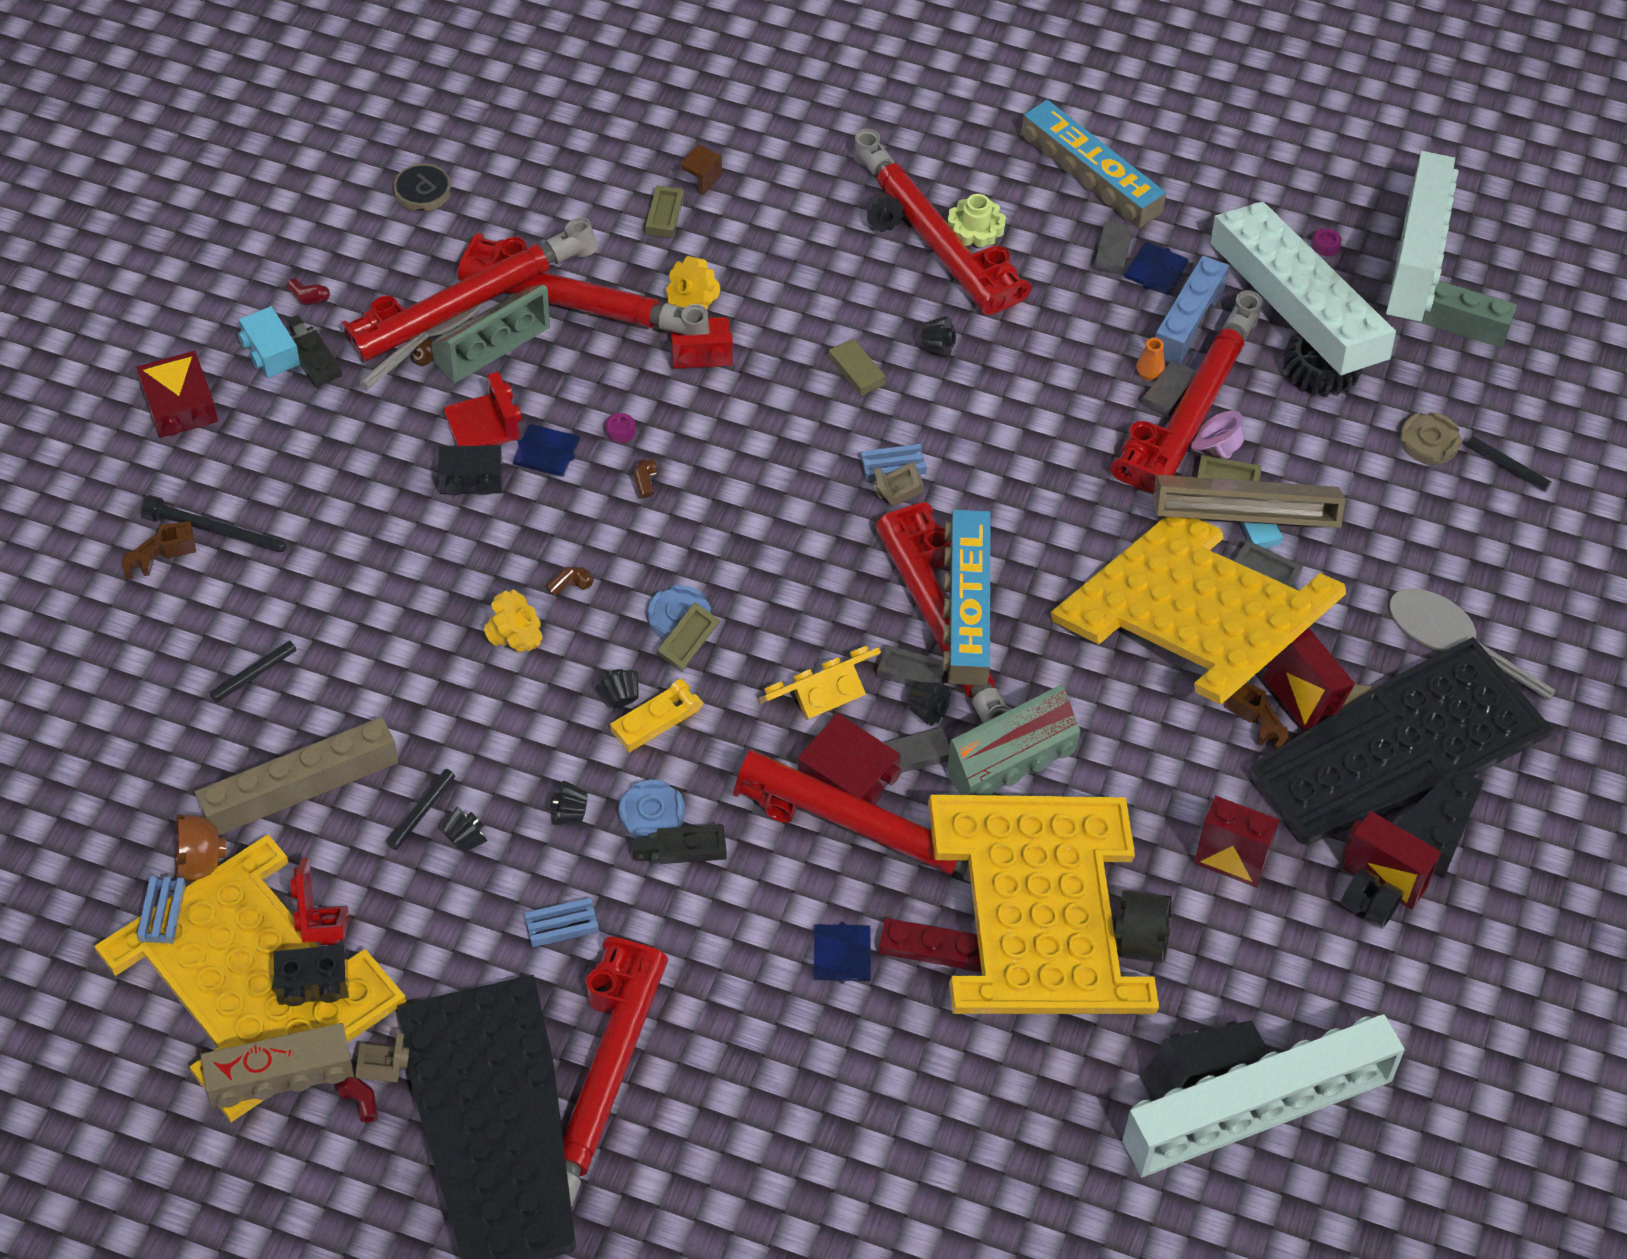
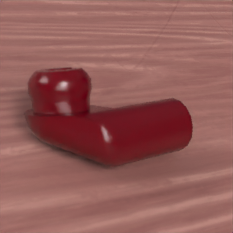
M297 278L290 279L286 285V288L303 305L325 302L330 296V291L326 286L320 284L304 286Z
M355 1076L348 1077L337 1084L336 1091L339 1097L346 1100L352 1097L358 1102L361 1122L370 1123L378 1119L375 1093L370 1086L359 1078H355Z

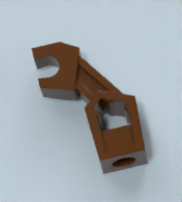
M185 521L160 525L157 534L134 551H127L122 559L125 579H133L132 570L135 568H142L144 576H150L154 558L159 554L169 559L195 553L196 546L191 522Z
M1246 682L1225 701L1224 708L1249 723L1255 721L1260 723L1261 727L1257 744L1263 746L1266 740L1272 739L1276 742L1273 748L1274 751L1287 743L1289 737L1288 728L1281 724L1266 700V691Z

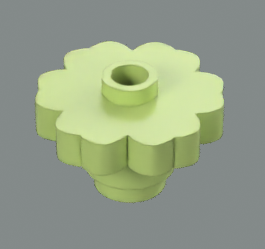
M973 194L967 199L959 200L957 207L949 210L947 223L966 246L974 243L977 247L993 245L996 237L1003 236L1006 216L1000 213V206L993 203L988 197L983 194Z

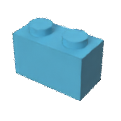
M272 306L239 319L241 332L237 333L239 341L244 349L249 348L251 351L250 357L255 368H261L267 378L300 365L297 345Z

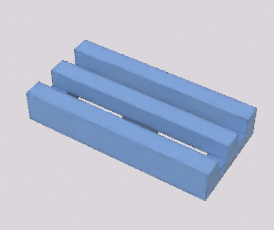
M921 444L861 451V462L866 482L876 480L874 469L870 470L871 468L887 466V468H881L886 475L903 467L899 465L911 462L917 463L915 465L918 467L920 475L926 474L927 466L924 463Z
M150 876L137 934L139 942L174 943L186 887L184 878H177V881H172L171 877H164L163 880H158L157 876ZM161 889L152 933L148 934L157 891ZM175 890L165 935L160 934L169 891Z
M591 898L524 913L532 947L599 932ZM589 920L588 923L567 927L572 923ZM550 928L557 929L549 932L536 934L537 931H542Z

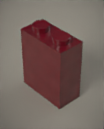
M839 713L831 719L797 758L798 771L874 805L878 803L884 788L888 784L893 785L902 772L900 768V753Z

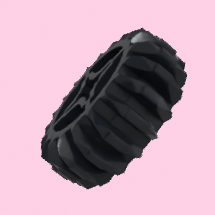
M1299 333L1296 336H1291L1283 354V368L1286 369V377L1292 378L1293 386L1302 385V392L1311 390L1314 396L1318 392L1323 393L1325 397L1330 392L1336 396L1341 391L1348 392L1351 386L1356 385L1363 371L1362 368L1340 375Z

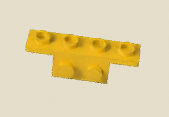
M867 645L850 652L852 659L841 663L840 658L837 657L821 664L823 671L813 675L811 669L793 676L795 683L784 687L781 681L764 688L767 695L758 698V700L762 704L794 691L803 715L808 720L866 695L854 664L878 655L881 651L879 647L869 650Z

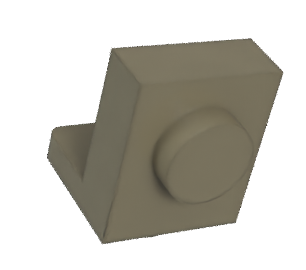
M914 462L886 475L880 467L874 469L877 480L873 482L874 488L881 499L885 497L892 507L925 492L918 467Z
M397 1033L395 1047L360 1044L355 1078L398 1083L400 1068L407 1069L409 1047H403L404 1034Z

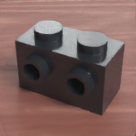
M501 445L439 446L438 480L440 494L488 495L502 493L503 457Z
M344 944L273 951L274 989L279 1005L299 1006L305 1002L315 1001L332 1003L339 999L349 998L348 960Z

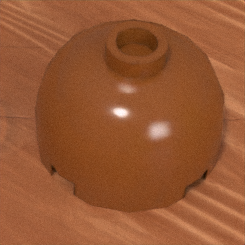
M191 814L176 815L175 833H178L175 843L176 878H184L185 882H194L212 874L217 868L219 858L226 857V838H219L217 827L203 816Z

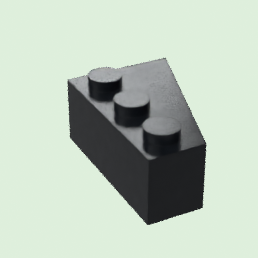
M1455 769L1447 773L1396 824V826L1442 852L1434 872L1435 875L1442 878L1446 876L1484 782Z
M1252 1020L1240 1023L1230 1021L1221 1027L1213 1029L1203 1027L1190 1034L1181 1035L1180 1033H1175L1166 1037L1162 1041L1161 1048L1140 1075V1079L1151 1100L1155 1101L1163 1098L1166 1093L1175 1088H1183L1184 1090L1195 1086L1198 1081L1207 1076H1215L1216 1078L1224 1075L1236 1065L1246 1064L1248 1066L1256 1063L1263 1056L1270 1053Z

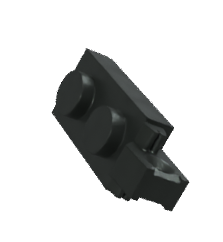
M299 315L288 318L290 336L297 345L300 365L313 386L317 387L342 377L339 365L317 330H314L312 326L306 328Z
M724 825L658 828L656 833L649 834V838L632 840L633 860H651V863L654 864L726 860L727 851Z

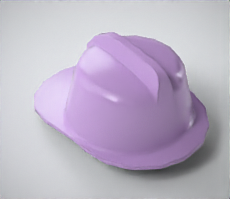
M1232 410L1222 412L1210 418L1201 426L1191 444V448L1193 450L1206 449L1214 457L1230 458L1232 453L1238 450L1244 442V432L1241 425L1242 414L1239 411Z

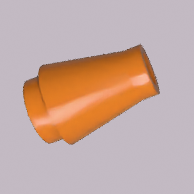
M1150 338L1146 341L1145 348L1136 363V369L1140 377L1148 381L1157 380L1166 368L1163 352L1164 343L1158 338Z

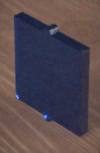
M1146 242L1125 273V278L1143 285L1145 289L1150 288L1169 295L1189 263V259L1171 252L1169 248L1163 249Z
M529 424L523 439L518 441L519 448L513 459V465L564 477L570 462L575 460L574 453L580 441V436Z
M840 922L839 925L814 924V980L839 981L841 984H844L845 981H870L871 925H846L845 922Z

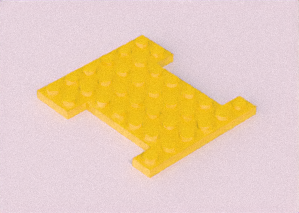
M1165 516L1051 611L1052 622L1096 644H1100L1119 627H1122L1208 669L1194 683L1195 692L1221 705L1346 595V587L1344 583L1319 573L1300 591L1210 551L1223 540L1222 529L1198 518Z
M930 795L928 806L935 860H968L982 976H951L949 987L953 1014L1157 1013L1159 1002L1155 977L1121 976L1104 862H1132L1135 857L1126 797Z
M269 834L219 865L212 874L198 879L185 887L173 944L139 942L137 934L141 920L140 916L94 946L96 953L114 976H117L145 957L217 1048L213 1051L340 1023L344 1024L347 1042H350L398 1009L397 1005L407 1003L402 991L369 952L364 949L348 960L349 998L339 999L332 1003L322 1001L305 1002L299 1006L278 1004L274 989L273 951L319 946L315 942L302 943L301 932H295L294 916L263 881L289 864L287 856ZM173 896L167 900L160 934L165 935ZM157 906L153 909L148 934L152 933ZM200 1059L190 1066V1070L206 1091L202 1060ZM250 1099L241 1101L232 1107H219V1109L232 1123L264 1100Z

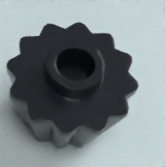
M875 193L872 197H869V201L866 203L867 222L872 225L873 230L879 229L881 232H884L886 229L892 230L895 225L900 224V219L904 217L902 212L904 205L900 203L898 198L887 193Z
M949 316L928 321L923 325L921 335L923 349L943 357L951 355L952 348L956 343V330Z
M633 669L610 671L595 686L608 706L613 709L634 703L639 697L638 672L633 671Z
M921 682L916 684L909 696V709L928 725L938 724L941 718L945 716L950 704L951 693H949V686L942 682Z
M563 780L559 792L554 791L551 798L550 811L555 812L554 825L581 823L586 811L588 792Z
M458 806L442 829L462 852H466L488 841L480 831L484 827L481 821L472 812L466 815Z

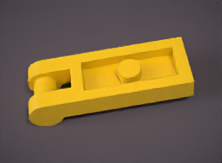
M679 679L668 690L610 723V731L630 753L698 712L703 706V701L698 695L692 694L689 691L690 686L684 679ZM681 700L682 704L678 707H676L673 704L676 701Z

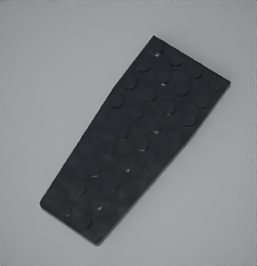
M1472 637L1396 675L1347 705L1339 713L1331 715L1256 761L1251 766L1249 776L1302 844L1309 845L1352 827L1357 819L1363 821L1370 811L1381 815L1424 797L1452 769L1473 777L1550 737L1553 728L1478 641Z
M534 974L397 1005L402 1034H404V1046L409 1047L408 1068L414 1098L461 1258L548 1259L572 1253L576 1249L555 1067Z

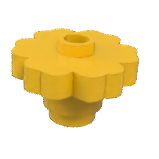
M687 256L684 262L678 261L675 263L669 273L671 283L666 288L668 303L680 307L699 304L708 309L709 305L720 294V284L714 278V270L707 268V261L705 259Z
M514 589L509 592L503 591L496 595L491 603L496 614L489 618L488 623L484 626L488 640L494 646H506L509 644L510 647L520 653L526 650L531 651L540 646L543 636L538 628H540L541 622L537 617L535 609L527 604L526 598Z

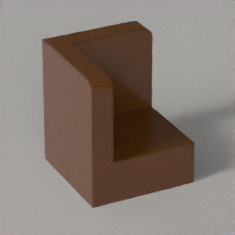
M700 144L680 163V169L698 177L699 193L704 195L722 176V155Z

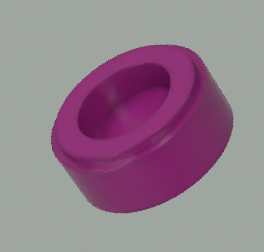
M1320 229L1314 233L1311 246L1321 256H1333L1339 252L1342 239L1339 233L1332 229Z
M617 413L610 416L606 421V435L611 441L626 443L634 438L636 423L630 415Z

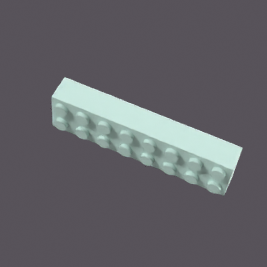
M1421 151L1408 201L1386 312L1388 315L1422 322L1424 312L1431 311L1435 288L1438 286L1441 274L1443 253L1449 228L1448 224L1459 171L1454 169V157Z
M1264 202L1254 203L1215 215L1211 245L1340 375L1390 360L1396 330Z
M1384 1014L1375 1018L1370 1016L1363 1017L1355 1022L1353 1026L1346 1029H1332L1317 1040L1311 1042L1309 1040L1300 1041L1285 1052L1279 1054L1278 1052L1268 1053L1256 1063L1248 1066L1246 1064L1236 1065L1228 1073L1219 1077L1207 1076L1198 1081L1195 1086L1184 1090L1183 1088H1175L1158 1100L1152 1102L1150 1100H1143L1137 1103L1129 1112L1122 1142L1140 1177L1143 1178L1390 1083L1393 1080L1405 1049Z

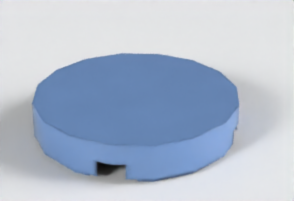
M670 586L669 590L657 592L649 602L647 613L650 628L657 636L666 640L694 602L709 613H711L710 605L699 590L690 586Z
M649 779L637 782L620 798L619 817L621 825L629 835L635 838H649V834L656 833L658 828L680 827L683 824L685 815L683 797L678 790L676 791L671 788L670 784L665 781Z

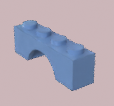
M1202 255L1156 332V338L1164 343L1163 352L1166 362L1170 363L1171 360H1174L1181 364L1191 348L1196 330L1208 307L1214 308L1225 289L1229 265Z

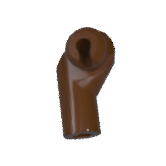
M425 339L415 349V354H412L413 360L420 366H426L433 360L432 341L429 339Z
M653 459L639 460L633 473L638 495L641 499L654 495L649 475L657 473L656 462Z
M565 567L545 586L556 597L568 585L579 586L582 590H587L592 586L594 579L589 571L583 567Z

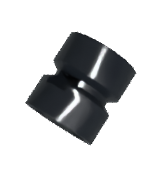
M1362 867L1347 887L1340 905L1355 914L1365 913L1367 921L1383 929L1399 906L1404 891L1389 882L1379 883V876Z

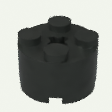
M1123 890L1121 897V910H1123L1122 918H1117L1115 938H1118L1116 944L1118 957L1163 963L1166 958L1170 935L1169 918L1172 917V896Z

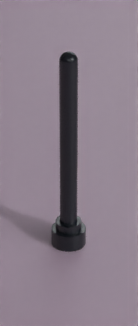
M148 495L142 506V518L153 522L163 521L164 519L175 522L190 521L192 527L281 553L286 549V543L282 540L168 507V503L164 502L163 498Z

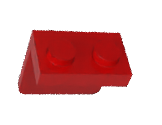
M725 317L708 318L710 334L683 335L670 331L673 369L733 366L732 333H730L729 320Z
M499 372L487 375L488 395L445 407V416L457 446L499 445L519 439L518 422H522L521 412L518 404H512L513 395L508 382L503 383Z
M301 858L299 867L294 868V878L290 880L292 899L298 898L297 911H294L295 932H301L302 943L336 944L339 940H344L350 919L349 907L314 908L309 858Z

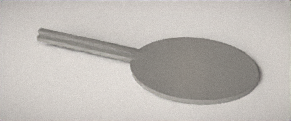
M485 302L412 338L361 380L360 385L365 390L370 389L425 339L443 334L461 325L478 312Z
M1404 589L1396 592L1390 600L1389 610L1396 625L1407 636L1425 647L1444 652L1472 637L1476 639V629L1470 617L1455 603L1439 594L1422 589ZM1479 643L1504 673L1548 700L1552 698L1556 692L1555 689Z

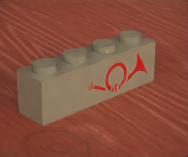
M343 1023L201 1054L206 1091L212 1108H228L235 1106L241 1101L250 1099L264 1100L272 1097L274 1094L290 1090L300 1092L308 1089L310 1086L322 1083L336 1084L348 1077L354 1076Z

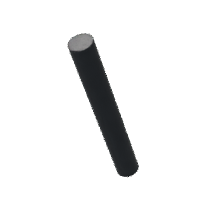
M1472 436L1467 443V447L1546 492L1550 487L1552 481L1475 436Z
M290 640L209 692L211 698L215 703H218L296 652L295 645Z
M444 769L389 838L387 845L393 850L399 849L453 781L455 775L452 771Z

